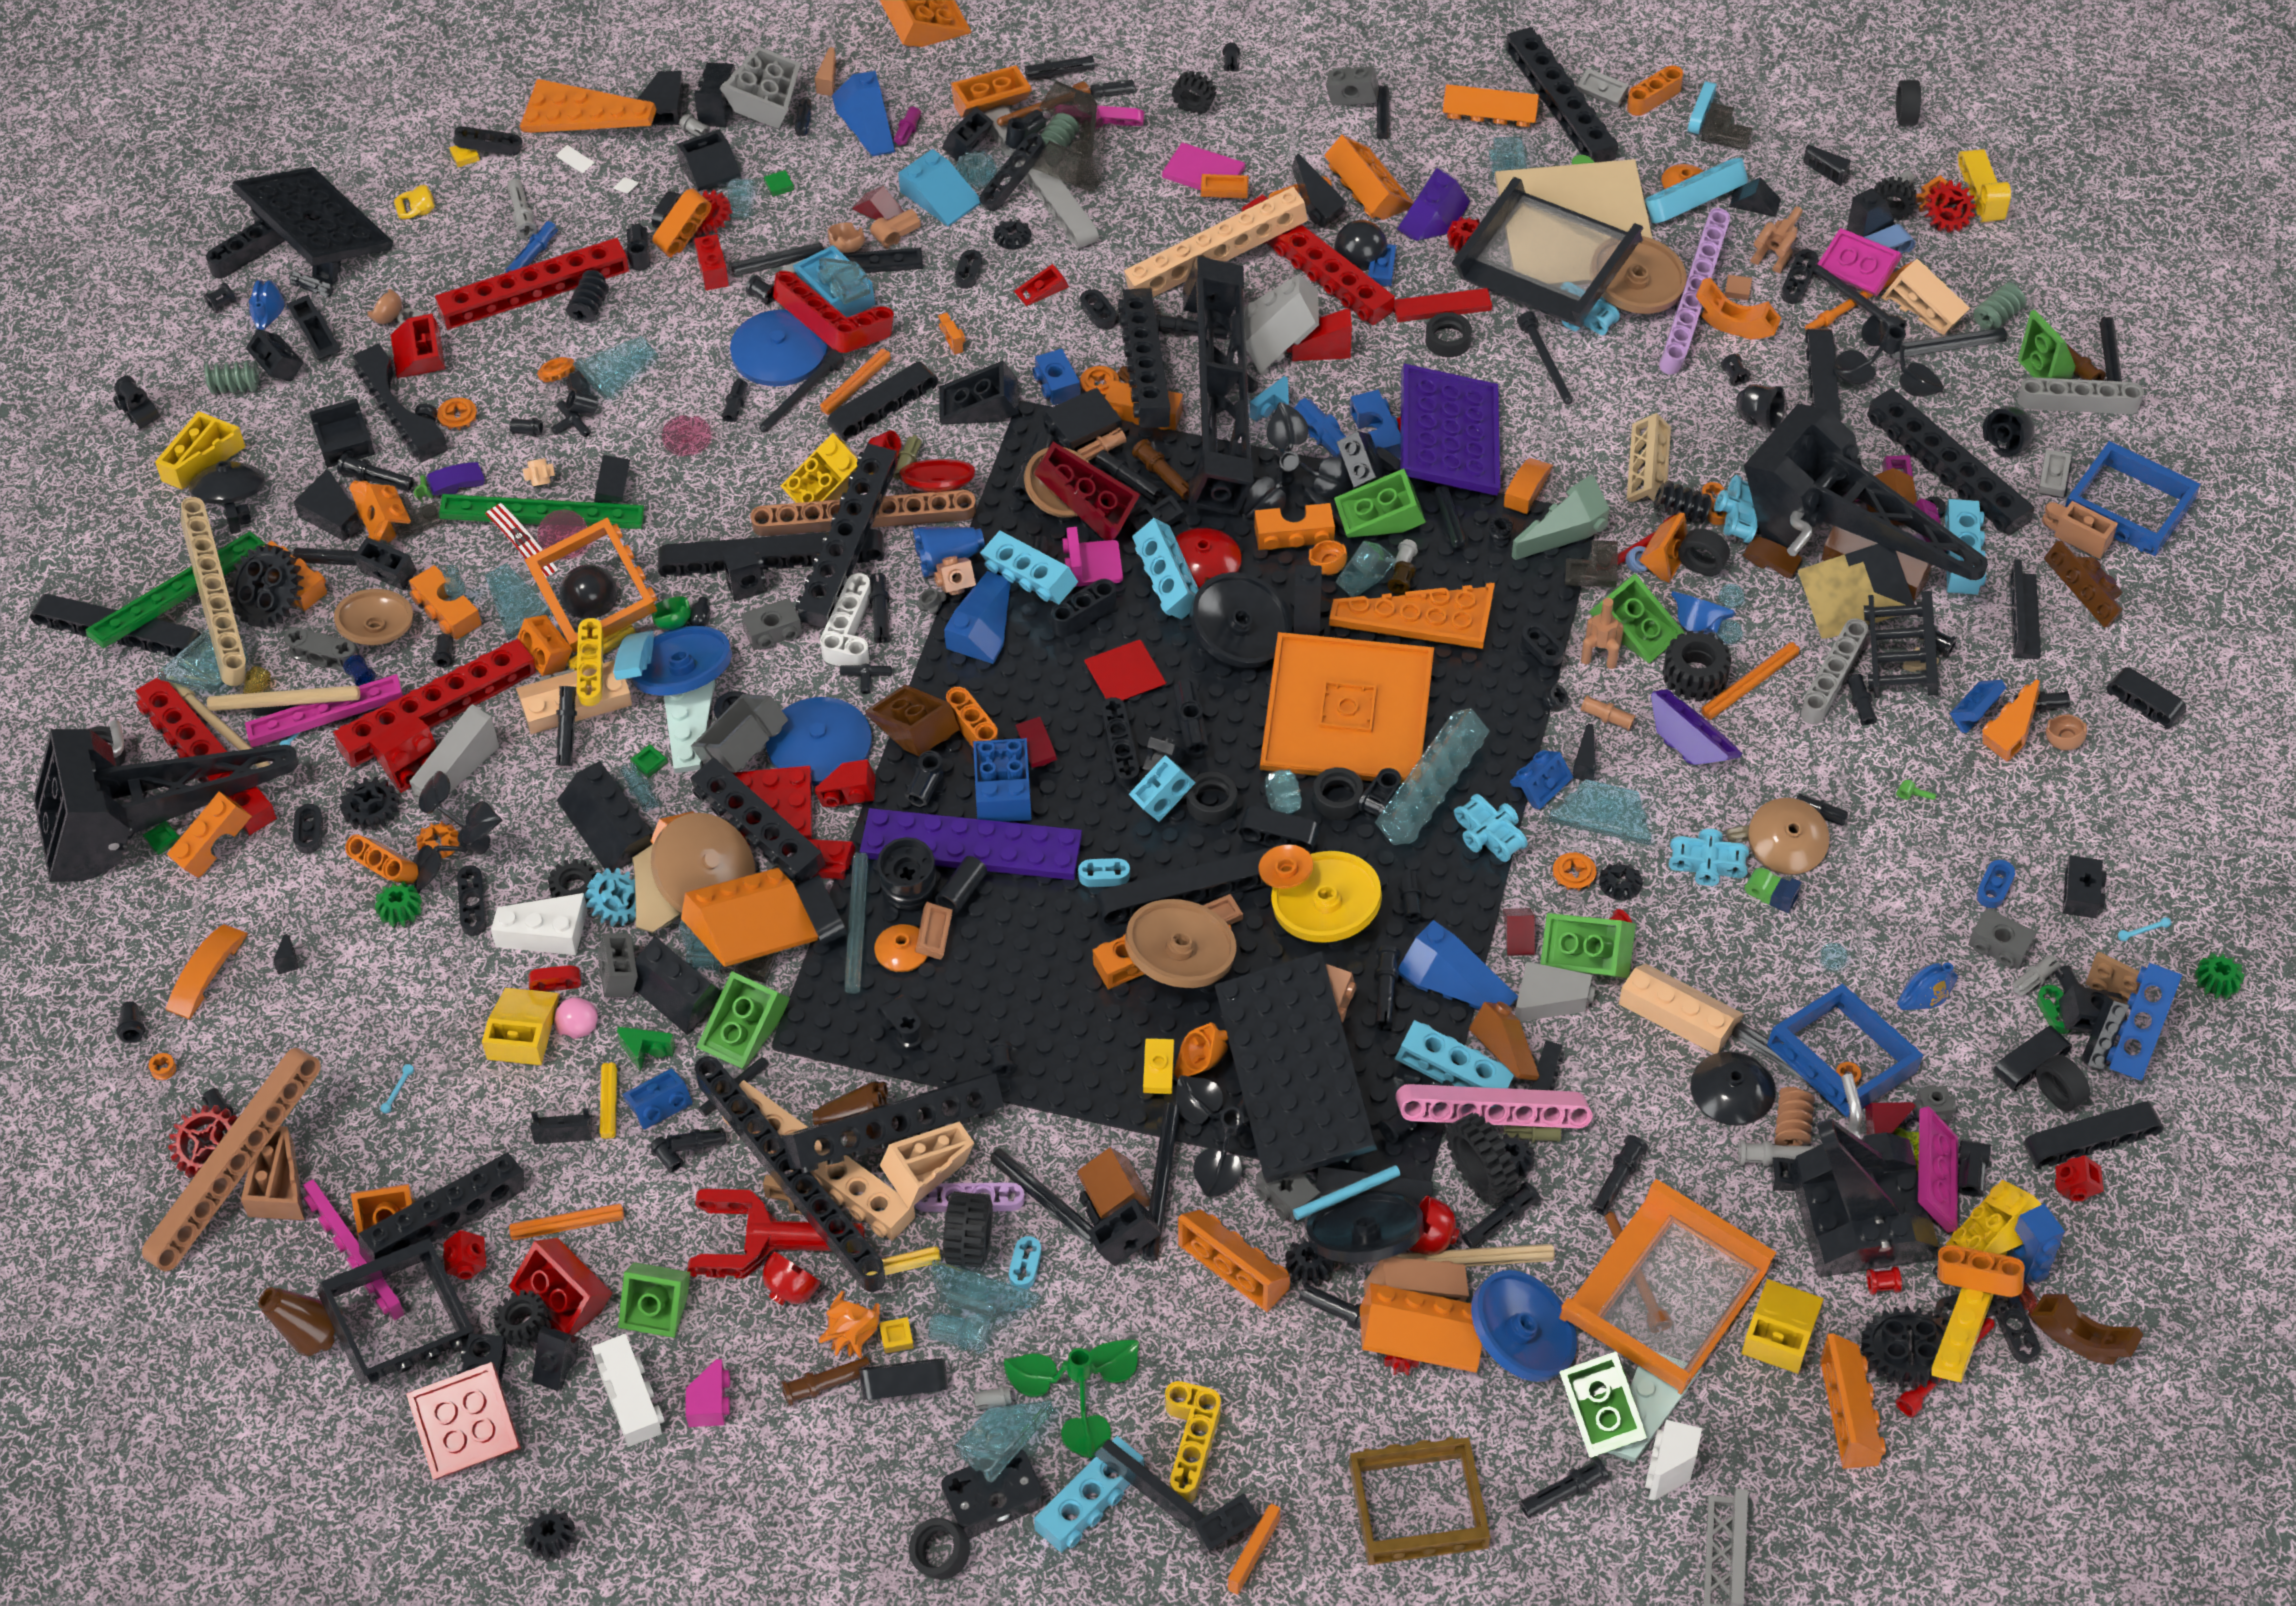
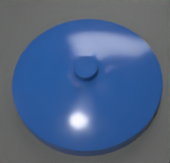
M782 309L762 312L743 322L733 334L730 352L735 368L746 379L760 385L778 387L793 385L809 378L822 365L823 356L828 352V344L788 310Z
M705 626L682 627L659 634L654 637L651 663L647 664L646 670H642V676L632 677L631 681L637 689L651 695H676L698 689L716 679L729 666L732 659V649L729 640L721 631Z
M812 697L797 701L783 709L782 712L788 721L782 726L779 734L774 737H768L769 740L766 742L767 754L775 769L811 766L812 786H818L842 763L868 759L872 747V735L866 717L852 704L831 697Z
M1503 1270L1492 1274L1478 1286L1471 1304L1473 1325L1486 1351L1505 1370L1528 1381L1544 1382L1560 1375L1559 1371L1567 1369L1575 1358L1577 1350L1575 1326L1567 1320L1565 1322L1559 1318L1563 1302L1546 1284L1524 1272Z

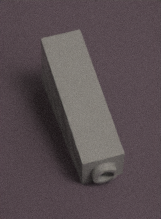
M473 704L465 711L410 780L413 791L412 796L418 803L422 789L437 771H442L448 776L450 792H452L499 748L493 720L490 715Z

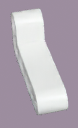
M856 573L847 579L820 638L822 658L829 664L837 666L869 664L867 641L855 636L870 603V580L865 574Z

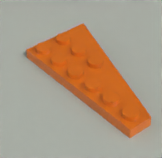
M537 79L522 118L520 129L522 132L536 133L651 126L657 109L653 102Z
M1487 583L1486 587L1472 588V585L1462 586L1460 590L1450 591L1446 588L1409 591L1401 596H1392L1389 593L1382 594L1381 598L1371 599L1365 596L1334 599L1329 617V626L1483 649L1495 583Z

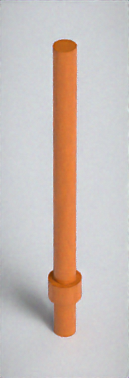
M1912 262L1893 272L1882 290L1892 285L1899 274ZM1865 291L1860 292L1867 299L1874 296ZM1848 299L1830 311L1825 310L1817 316V319L1805 325V330L1819 329L1822 326L1827 327L1834 323L1837 317L1858 304Z

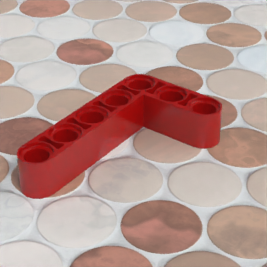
M779 271L775 274L773 298L834 350L847 353L891 336L894 311L889 307L879 306L850 317H845L794 273Z

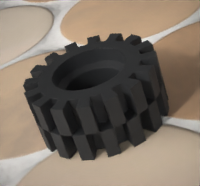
M1186 71L1179 76L1172 89L1174 103H1179L1177 105L1178 108L1184 107L1186 112L1190 110L1191 113L1197 112L1198 115H1202L1203 112L1206 113L1216 97V86H1212L1214 83L1212 80L1207 81L1208 76H1200L1201 72L1197 71L1194 74V71H1189V73ZM1189 90L1196 92L1198 95L1191 93Z
M1890 177L1889 181L1884 178L1882 183L1880 181L1876 183L1874 190L1888 203L1893 219L1897 218L1900 221L1903 216L1908 218L1915 208L1917 191L1914 190L1915 186L1913 184L1909 185L1910 181L1907 179L1902 182L1901 177H1898V180ZM1888 197H1897V198H1899V199H1901V200H1900V201H1892V200H1889V199H1887V198H1888Z
M573 859L571 864L568 863V860L563 861L564 866L558 863L555 866L556 871L551 870V877H548V883L552 898L584 893L585 896L589 889L587 885L596 875V870L593 869L591 864L587 865L584 860H581L580 864H578L577 859ZM571 879H581L584 882L578 889H564V884Z
M520 1290L519 1296L516 1292L511 1293L512 1299L508 1300L505 1297L502 1300L504 1305L498 1304L496 1309L499 1313H494V1325L501 1336H505L508 1345L512 1346L514 1344L516 1348H521L523 1343L525 1347H529L530 1341L533 1340L535 1344L537 1343L538 1333L543 1327H551L549 1322L552 1321L551 1312L541 1296L535 1294L534 1291L529 1290L527 1294L525 1290ZM532 1313L527 1321L514 1325L520 1316Z

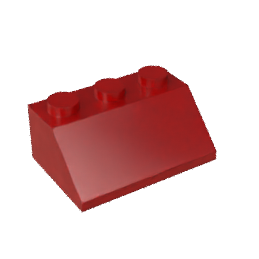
M559 1238L534 1241L508 1286L518 1296L520 1295V1290H525L527 1294L530 1290L540 1295L551 1312L552 1321H549L551 1324L550 1329L554 1328L571 1335L576 1334L597 1317L613 1294Z

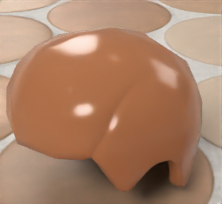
M851 222L838 223L827 229L830 246L834 245L841 253L855 252L865 243L862 227H859V231H857Z
M389 289L388 293L378 299L373 311H368V317L378 324L393 322L402 309V300L392 289Z
M2071 714L2059 715L2054 719H2049L2046 728L2047 740L2053 747L2063 751H2072L2079 748L2087 735L2086 723Z

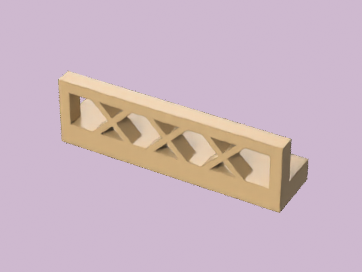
M1657 413L1632 424L1627 500L1629 502H1635L1646 496L1654 501L1661 484L1668 481L1671 426ZM1648 427L1643 435L1640 436V430ZM1646 443V448H1645V449L1643 450V452L1639 455L1640 449H1641V448L1644 446V444ZM1645 462V466L1643 467V469H1642V470L1640 471V473L1638 474V473H1637V470H1638V469L1641 467V465ZM1644 481V487L1636 491L1641 482Z

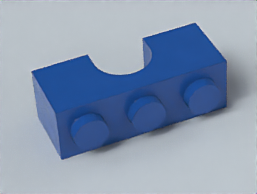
M1379 390L1351 396L1350 413L1357 428H1376V430L1368 432V434H1371L1375 447H1382L1400 459L1401 434L1398 430L1396 417L1391 416L1387 399L1382 398Z
M2045 1203L2019 1216L2014 1230L2021 1238L2023 1244L2007 1251V1256L2015 1257L2025 1265L2024 1284L2031 1281L2039 1283L2049 1276L2050 1268L2055 1261L2057 1250L2061 1246L2060 1243L2065 1233Z

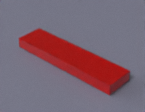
M1487 288L1395 299L1394 314L1397 323L1430 319L1437 314L1445 312L1462 315L1492 311V303Z

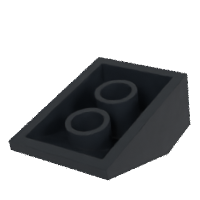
M1004 360L939 386V422L941 424L993 423L1019 414L1018 378Z

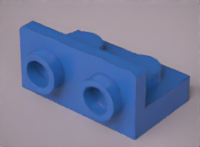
M2002 679L1979 681L1950 712L1960 732L1967 733L1985 715V712L1999 700V696L2007 688Z
M1542 750L1534 755L1533 760L1528 765L1517 771L1510 784L1512 787H1521L1530 805L1534 809L1540 810L1574 777L1560 752Z
M672 1068L622 1094L625 1103L636 1114L640 1126L644 1130L693 1103L685 1082Z

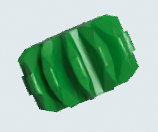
M403 881L397 886L392 882L390 888L382 886V893L376 894V913L384 924L389 922L392 928L398 922L405 927L406 920L415 923V915H421L422 899L414 885L408 886Z
M2224 952L2219 957L2214 953L2208 955L2207 958L2203 957L2194 974L2195 979H2197V988H2205L2204 996L2212 992L2214 993L2215 1000L2221 994L2227 1000L2232 994L2236 995L2239 992L2244 981L2242 964H2234L2235 958H2225Z

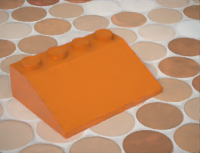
M880 0L903 45L925 47L971 34L972 32L955 0Z
M779 868L685 892L681 915L682 921L724 967L818 940L816 930L794 884Z

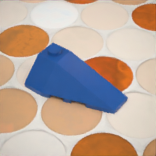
M876 71L853 74L832 95L837 115L845 121L847 127L854 132L860 143L872 157L895 153Z
M989 571L985 573L956 608L944 629L946 649L994 664L1004 646L1011 582L1002 575Z
M1434 920L1415 938L1397 969L1401 977L1418 989L1424 991L1430 989L1442 993L1444 998L1450 1000L1456 998L1468 1002L1470 1007L1479 1010L1484 1002L1497 1003L1500 1001L1512 1007L1518 1000V995L1461 940Z

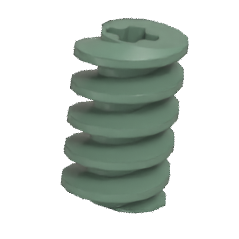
M1064 113L1054 115L1040 134L1047 145L1043 157L1049 164L1053 165L1057 162L1067 146L1070 145L1071 140L1079 132V125L1072 116Z
M2005 283L1999 290L1995 291L1993 295L1989 296L1987 300L1975 308L1973 312L1974 319L1984 329L2000 328L2002 324H2005L2008 319L2012 318L2014 314L2026 306V297L2015 284Z
M238 361L234 362L233 369L230 368L228 362L224 363L223 369H220L218 362L215 363L213 370L210 369L208 363L205 364V381L212 394H216L218 389L224 394L227 393L228 388L232 393H236L238 388L241 392H246L248 388L251 392H255L258 388L259 368L256 361H254L253 368H250L248 361L244 362L243 368H240Z

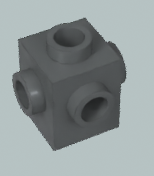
M1929 1085L1919 1089L1916 1100L1912 1102L1916 1105L1912 1111L1914 1117L1918 1118V1121L1920 1109L1927 1106L1947 1126L1950 1124L1953 1113L1956 1112V1102L1954 1097L1949 1095L1947 1085L1938 1087Z

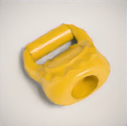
M425 184L419 185L414 190L404 192L394 199L398 218L403 220L411 219L417 215L429 214L435 207L432 193ZM404 199L409 200L410 208L412 209L408 213H406Z

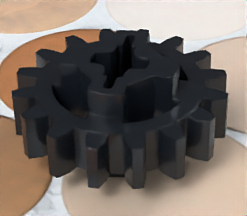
M364 777L363 783L359 784L357 781H354V788L346 787L347 795L340 797L342 802L340 809L345 822H350L353 828L360 825L362 831H365L367 826H371L372 830H376L377 824L385 827V820H394L393 812H399L398 803L400 801L395 787L393 785L389 786L386 779L379 783L378 777H374L372 782H369L367 777Z

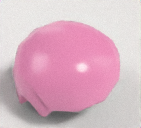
M577 997L564 1000L556 1009L554 1026L559 1035L562 1036L564 1034L572 1039H577L578 1037L589 1035L596 1028L598 1013L591 1002Z

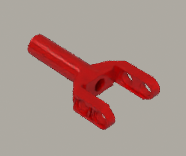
M701 1189L696 1192L695 1206L709 1214L748 1215L744 1247L745 1255L700 1253L688 1259L687 1271L691 1272L690 1276L697 1277V1275H706V1278L735 1276V1278L745 1279L758 1269L765 1258L774 1250L832 1252L809 1222L777 1221L766 1210L764 1203L751 1190ZM852 1223L865 1238L863 1223ZM838 1230L833 1232V1234H840L843 1231Z

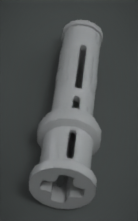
M511 179L507 183V187L514 208L512 217L514 223L517 224L516 233L520 238L531 237L533 234L536 235L538 231L536 224L533 222V211L528 208L522 181Z
M1739 1140L1738 1162L1741 1166H1744L1745 1163H1762L1763 1166L1772 1165L1773 1157L1795 1159L1797 1155L1814 1148V1146L1772 1145V1142L1769 1141L1746 1143L1745 1140Z

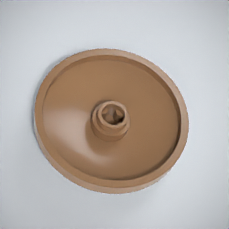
M1642 236L1643 241L1639 242L1602 294V297L1612 305L1629 312L1640 314L1658 313L1671 308L1681 298L1687 280L1686 270L1681 259L1673 250L1657 240ZM1611 238L1596 249L1590 264L1591 281L1595 279L1621 241Z
M690 813L676 818L658 834L651 852V870L656 886L665 900L681 913L685 892L755 874L753 855L744 837L729 822L712 814Z
M1165 899L1144 905L1131 917L1125 934L1126 950L1133 963L1152 979L1175 987L1197 988L1219 981L1230 970L1236 953V940L1229 925L1212 910L1186 900Z

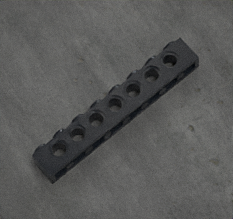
M1532 26L1507 34L1506 51L1536 93L1539 94L1543 103L1579 153L1590 157L1595 163L1616 160V152L1618 150L1616 138L1610 135L1605 123L1600 121L1594 108L1590 107L1586 102L1583 93L1579 92L1575 87L1573 79L1567 76L1562 64L1557 62L1551 49H1548L1543 43L1542 37L1535 32Z
M1151 288L1122 289V299H1118V314H1120V328H1122L1127 372H1130L1128 376L1129 388L1133 387L1131 388L1133 417L1138 418L1139 428L1169 427L1170 402Z
M1890 388L1870 401L1867 414L1870 422L1883 429L1891 440H1896L1902 445L1907 454L1915 456L1925 469L1935 473L1944 485H1949L1954 489L1962 500L1979 501L1980 512H1984V516L1993 522L1997 530L2003 531L2010 536L2031 522L2035 507L1895 389Z
M867 443L864 452L859 453L856 472L850 474L847 493H842L840 509L838 513L835 512L831 520L832 528L829 533L824 535L821 554L815 556L812 575L806 577L803 596L799 595L796 601L795 610L798 611L800 622L821 628L826 627L847 579L853 573L898 466L895 450Z
M985 1074L781 1136L790 1169H801V1172L805 1173L819 1169L818 1163L827 1161L828 1165L845 1161L844 1155L852 1153L853 1157L868 1154L870 1153V1147L878 1145L879 1149L888 1148L889 1144L895 1143V1140L900 1138L907 1139L920 1135V1132L932 1131L952 1122H960L963 1125L971 1122L970 1117L978 1115L979 1118L995 1115L994 1109L1004 1107L996 1074ZM969 1094L973 1099L971 1107L967 1103V1098ZM944 1102H946L948 1106V1112L946 1115L943 1113L942 1105ZM919 1109L923 1113V1120L921 1121V1123L917 1118V1113ZM894 1117L898 1121V1127L896 1130H894L892 1127V1120ZM868 1125L873 1129L871 1138L866 1133ZM843 1132L847 1136V1143L845 1146L841 1143V1135ZM817 1140L820 1141L822 1146L819 1154L815 1150Z

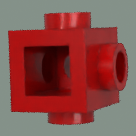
M2087 1156L2071 1158L2067 1162L2055 1166L2056 1189L2071 1201L2081 1202L2090 1196L2104 1192L2101 1166Z
M459 1230L443 1242L444 1269L447 1274L467 1280L473 1278L486 1268L485 1237Z

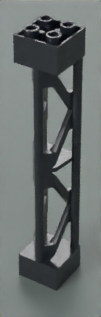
M1197 256L1182 289L1183 310L1197 313L1202 432V456L1189 482V506L1238 515L1254 483L1253 460H1251L1243 297L1244 267ZM1235 308L1236 315L1231 317L1233 310ZM1221 324L1231 332L1224 365L1214 363L1213 328ZM1236 351L1238 357V368L1232 367ZM1239 379V401L1233 404L1224 396L1228 395ZM1224 410L1235 419L1227 455L1218 453L1217 413ZM1240 438L1242 447V458L1235 457L1238 441Z

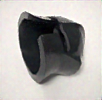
M1762 384L1747 386L1737 395L1736 406L1738 413L1744 421L1755 426L1758 423L1771 432L1772 428L1778 427L1784 415L1786 406L1784 389L1781 386L1768 387Z

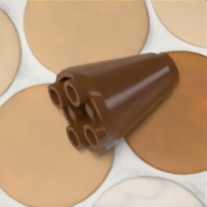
M873 1081L819 1106V1109L813 1110V1124L818 1125L887 1104L888 1087L886 1082ZM895 1117L892 1120V1125L895 1124ZM870 1125L866 1129L868 1137H871L873 1134V1129Z
M269 1287L263 1291L258 1300L259 1308H261L262 1313L302 1356H312L320 1350L328 1351L333 1346L335 1330L319 1298L282 1288Z

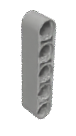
M2030 377L2022 381L2017 402L2021 407L2033 410L2134 414L2139 410L2144 390L2141 385L2133 382Z
M1857 618L1850 619L1844 625L1804 697L1801 718L1806 723L1819 724L1824 720L1864 648L1869 629L1865 621Z

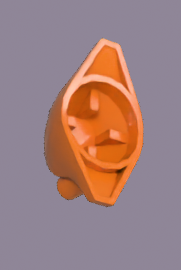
M1208 1023L1190 1031L1182 1042L1173 1072L1177 1079H1179L1180 1075L1189 1077L1213 1068L1227 1052L1228 1045L1225 1041L1228 1040L1226 1030H1218L1214 1023Z

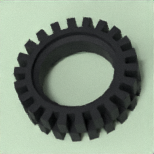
M1472 1112L1448 1125V1128H1446V1139L1448 1141L1447 1147L1452 1151L1450 1156L1452 1160H1456L1457 1164L1455 1167L1457 1171L1461 1170V1177L1464 1181H1468V1186L1471 1190L1474 1188L1477 1198L1481 1197L1482 1202H1487L1491 1205L1517 1190L1518 1182L1516 1179H1518V1175L1513 1171L1516 1169L1515 1164L1509 1160L1512 1158L1511 1154L1505 1151L1504 1147L1506 1145L1504 1141L1500 1142L1498 1139L1499 1133L1496 1130L1492 1131V1125L1489 1121L1486 1122L1482 1115L1479 1117L1478 1113L1473 1114Z

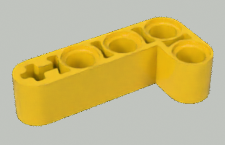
M1984 149L1960 151L1958 153V166L1964 181L1969 185V194L1975 197V210L1982 219L1980 222L2005 220L2011 199L2009 183L2007 181L1997 182Z
M1175 1381L1170 1383L1165 1390V1408L1171 1416L1187 1420L1170 1476V1488L1191 1503L1197 1496L1221 1412V1398L1211 1388L1183 1381ZM1177 1397L1185 1399L1180 1403L1172 1401V1399ZM1208 1404L1212 1405L1213 1408L1205 1410L1201 1406ZM1195 1431H1203L1206 1434L1203 1436H1196L1193 1433ZM1189 1457L1197 1458L1198 1461L1194 1463L1186 1462L1185 1459ZM1184 1476L1188 1477V1484L1183 1489L1181 1487L1183 1486Z

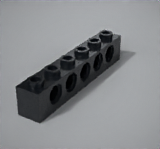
M713 757L690 777L694 787L692 789L693 794L702 802L706 800L710 804L711 810L718 817L723 815L728 820L727 822L739 832L741 831L746 836V841L754 849L759 847L764 852V857L772 865L777 863L790 881L795 879L801 884L812 878L826 865L822 852L716 758ZM738 805H742L741 807H739V808H737V809H733L734 807H736V806H738ZM760 821L759 823L752 825L753 822ZM790 853H796L795 855L788 857Z
M506 1152L358 1233L360 1255L368 1263L430 1238L431 1242L439 1239L524 1190V1170Z

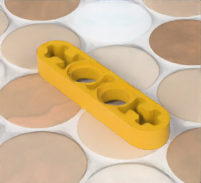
M595 618L583 620L578 627L577 694L582 705L591 707L601 701L603 683V630L600 621ZM593 629V639L588 637L589 630ZM589 648L597 649V652L593 655L584 654V651ZM587 669L597 670L592 676L583 675ZM587 685L592 686L593 691L591 692V695H587Z

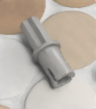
M2047 955L2037 965L2029 966L2026 969V973L2012 983L2013 992L2019 996H2024L2037 985L2042 986L2047 977L2060 969L2059 961L2049 966L2057 958L2053 955Z

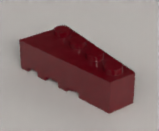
M1052 442L1033 473L1105 541L1114 540L1140 496L1136 491L1055 442Z

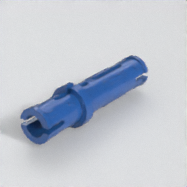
M546 221L536 235L533 234L529 238L530 242L505 269V272L529 266L541 250L544 251L548 247L547 243L558 232V228H555L556 225Z

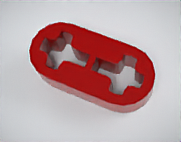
M572 965L534 969L528 975L529 989L545 992L577 989L581 986V970Z

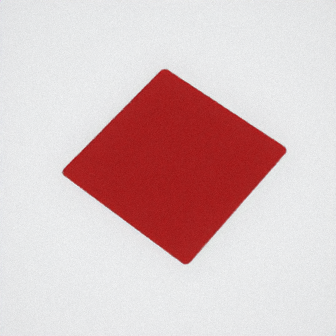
M1136 640L1084 660L1106 699L1116 697L1124 700L1166 684L1141 640Z

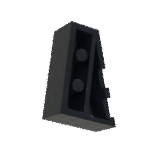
M707 62L702 73L704 80L698 82V87H701V89L694 92L698 121L709 127L726 128L728 119L732 120L733 108L720 90V87L735 71L734 64Z

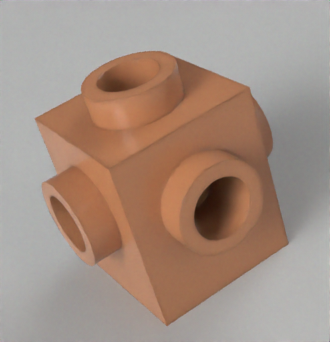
M951 556L942 559L943 563L936 564L937 572H934L936 585L941 587L946 593L949 592L950 595L965 592L964 588L976 585L971 560L966 557L958 559L957 556Z

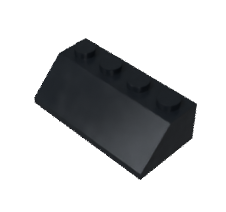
M601 761L577 772L557 799V803L604 870L609 868L611 873H613L616 868L621 869L632 863L634 856L653 844L650 842L652 838L651 831Z

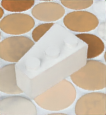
M584 893L497 907L491 928L495 947L576 955L588 911Z
M626 1333L592 1346L599 1374L627 1446L630 1447L662 1434L660 1424L664 1422L659 1405L653 1407L651 1398L655 1396L649 1380L643 1381L641 1374L645 1373L642 1362L639 1356L634 1357Z

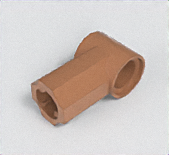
M910 209L889 220L885 218L877 219L871 225L870 233L884 248L889 249L888 246L894 243L898 244L902 236L921 227V223L917 213Z

